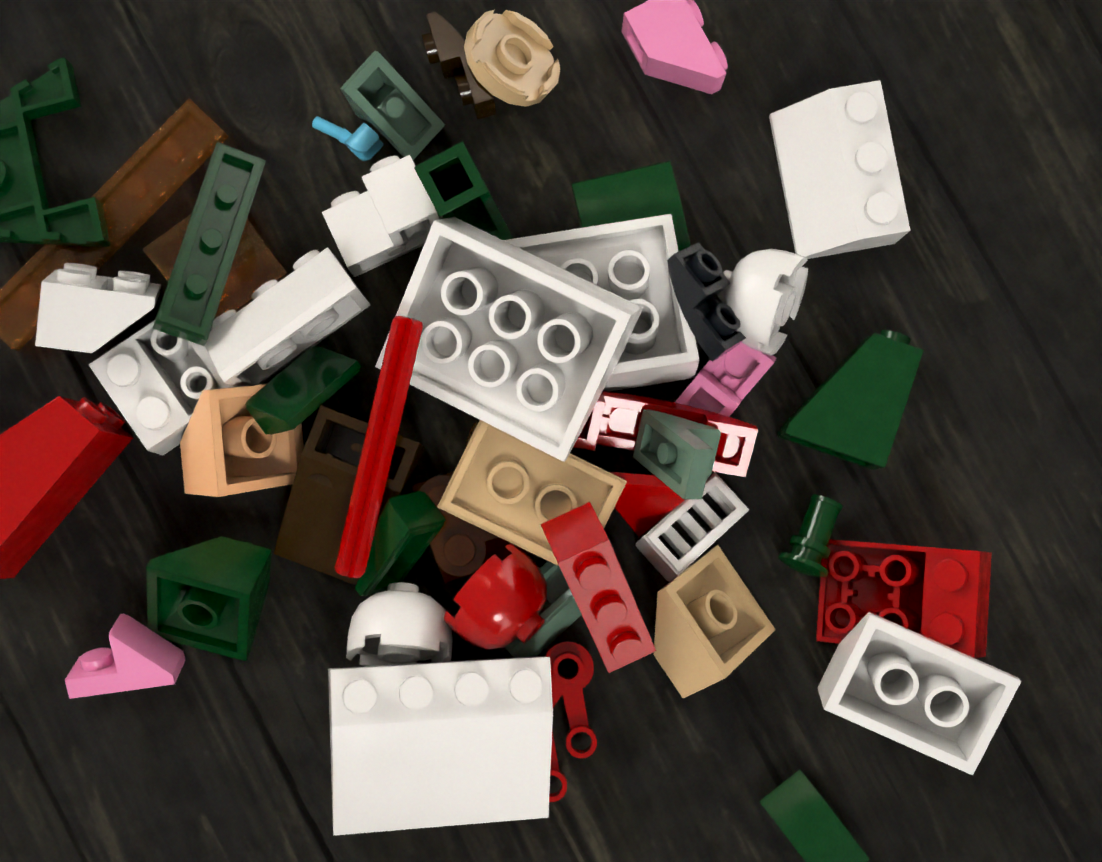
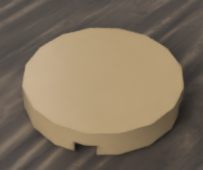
M494 10L485 12L467 31L464 43L467 64L475 78L493 96L508 104L526 107L540 103L558 84L560 74L559 60L557 59L554 62L550 52L553 48L550 39L533 21L517 12L505 10L503 14H493Z

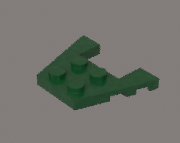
M65 57L60 58L47 65L50 71L31 83L24 79L10 88V96L0 101V242L104 248L111 246L103 206L98 199L91 197L50 209L48 206L31 120L81 107L73 66Z

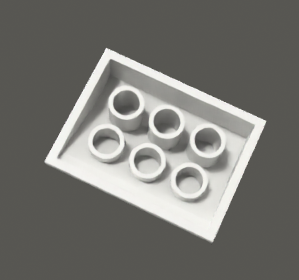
M671 214L503 240L643 307L626 347L603 389L604 392L695 378L700 361L696 339L677 301L667 262L674 253L679 252Z
M456 217L433 221L396 316L414 318L423 324L410 385L565 462L615 369L643 307ZM388 336L375 366L380 370L384 358Z
M535 656L328 669L333 836L549 817L553 725L550 657Z

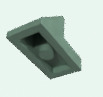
M374 51L340 88L355 114L360 119L371 123L403 157L410 155L412 160H414L445 126L442 120L378 51Z
M643 409L633 458L682 499H702L706 480L712 473L721 432L709 425L655 410Z

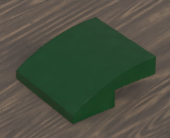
M670 161L571 183L580 228L671 214L678 251L691 246Z

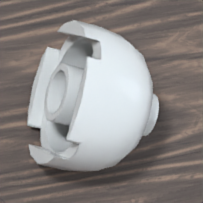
M777 249L760 250L742 258L733 272L729 270L723 272L730 281V284L717 296L721 299L722 303L731 307L736 317L740 320L741 325L736 332H741L746 337L741 343L770 356L777 353L787 337V334L778 332L780 326L785 325L789 316L795 320L808 277V268L802 267L808 261L807 257Z
M404 582L389 584L387 591L373 594L360 603L354 612L348 632L346 658L351 660L356 654H360L359 665L415 664L419 660L431 659V663L449 662L452 655V630L444 621L446 611L431 596L419 593V587L415 584Z

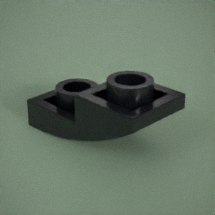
M699 242L674 253L667 262L677 301L692 333L713 362L746 339L741 332H736L740 328V320L736 317L731 307L722 303L721 299L717 296L730 284V281L723 274L718 259L709 251L704 250Z

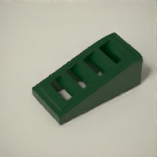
M417 491L395 496L387 501L374 533L366 571L358 579L355 587L360 596H368L388 589L389 584L402 582L443 527L446 519L425 492Z

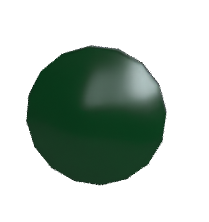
M813 494L798 535H792L789 544L793 547L791 553L780 552L778 559L799 573L814 577H827L829 571L820 563L822 558L827 559L830 555L831 550L827 545L838 514L843 506L833 499Z

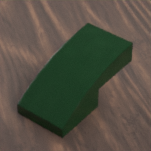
M798 770L759 801L805 862H868L870 860L801 770Z

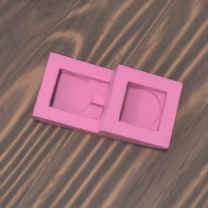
M740 343L737 347L713 362L709 360L674 403L730 417L777 358Z

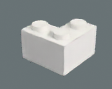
M410 155L401 159L398 156H390L376 162L370 168L371 173L362 176L368 191L359 194L358 191L345 193L331 202V208L322 212L344 262L354 277L423 246L433 221L439 220L437 211L414 169L415 164Z

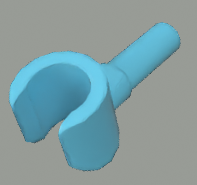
M316 116L312 123L313 128L338 139L339 142L345 144L362 161L371 159L384 145L379 140L378 134L365 123H362L353 134L347 129L339 127L319 116Z

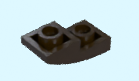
M436 11L426 14L430 32L422 34V39L430 65L440 62L444 79L455 76L463 106L473 104L477 120L495 115L493 95L477 81L467 64L464 50L465 40Z

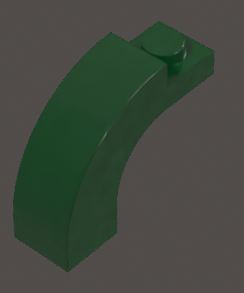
M463 141L414 166L440 217L442 216L443 219L456 217L501 240L513 239Z

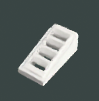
M715 472L706 480L703 496L708 493L727 514L723 520L719 518L703 499H686L636 542V547L669 582L683 572L749 511L747 506ZM691 507L712 529L710 532L706 533L687 512ZM675 521L696 542L692 548L671 526ZM660 535L681 557L679 560L660 541V539L658 538Z

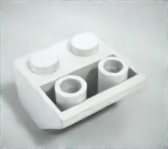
M64 263V269L54 270L41 283L35 346L93 353L155 307L160 295L161 284L149 283L150 275L144 273L118 271V277L112 278L96 275L97 268L94 266Z
M154 320L90 363L89 367L146 450L163 456L180 444L202 391L233 386L225 383L219 376L205 346L152 329L155 323Z

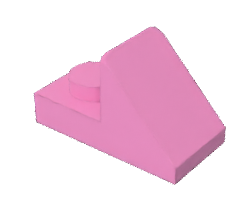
M120 614L109 632L111 649L97 648L79 656L65 678V684L69 699L173 685L186 661L184 651L132 617Z

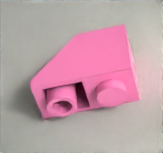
M648 0L624 13L621 32L645 75L708 94H713L721 89L727 74L725 71L728 68L727 60L719 44L715 41L710 43L701 28L704 25L700 9L694 0Z

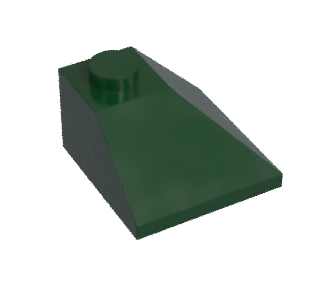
M221 536L150 559L146 566L148 629L168 641L247 661L270 583L272 550L249 542Z

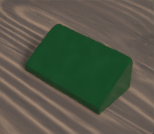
M318 346L310 347L247 400L245 404L246 409L266 435L293 430L360 371L361 366L357 360Z

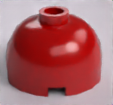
M512 543L505 546L511 555L503 561L496 554L492 555L460 589L453 599L461 606L456 616L454 617L448 611L444 615L445 623L456 634L473 646L488 650L504 648L517 638L525 644L539 631L545 622V619L539 615L547 598V583L543 573L527 553Z

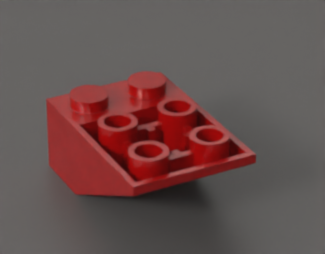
M829 540L827 547L831 550L830 555L827 559L822 558L821 565L828 569L829 572L827 577H820L816 641L839 644L868 612H871L975 659L986 657L992 553L961 549Z

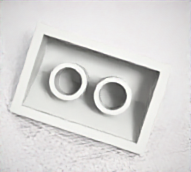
M881 80L828 89L770 114L769 120L795 254L811 259L895 244L910 231Z
M328 247L321 252L312 250L306 253L294 263V272L280 282L274 279L261 285L251 295L252 302L238 312L235 309L229 310L213 321L205 348L219 376L225 383L233 387L264 383L300 357L310 347H314L370 306L368 300Z
M868 612L839 643L817 689L824 710L973 775L1021 680L1014 675Z

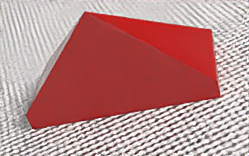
M610 472L627 481L614 509L638 537L686 500L682 499L655 475Z

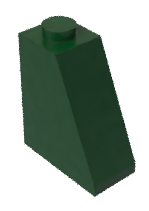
M881 330L880 335L873 333L862 340L780 427L777 437L871 470L885 468L924 350L909 345L911 339L901 333L890 330Z

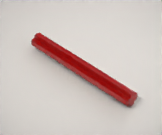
M395 316L391 323L335 564V571L349 578H360L366 571L423 329L422 322L414 318Z

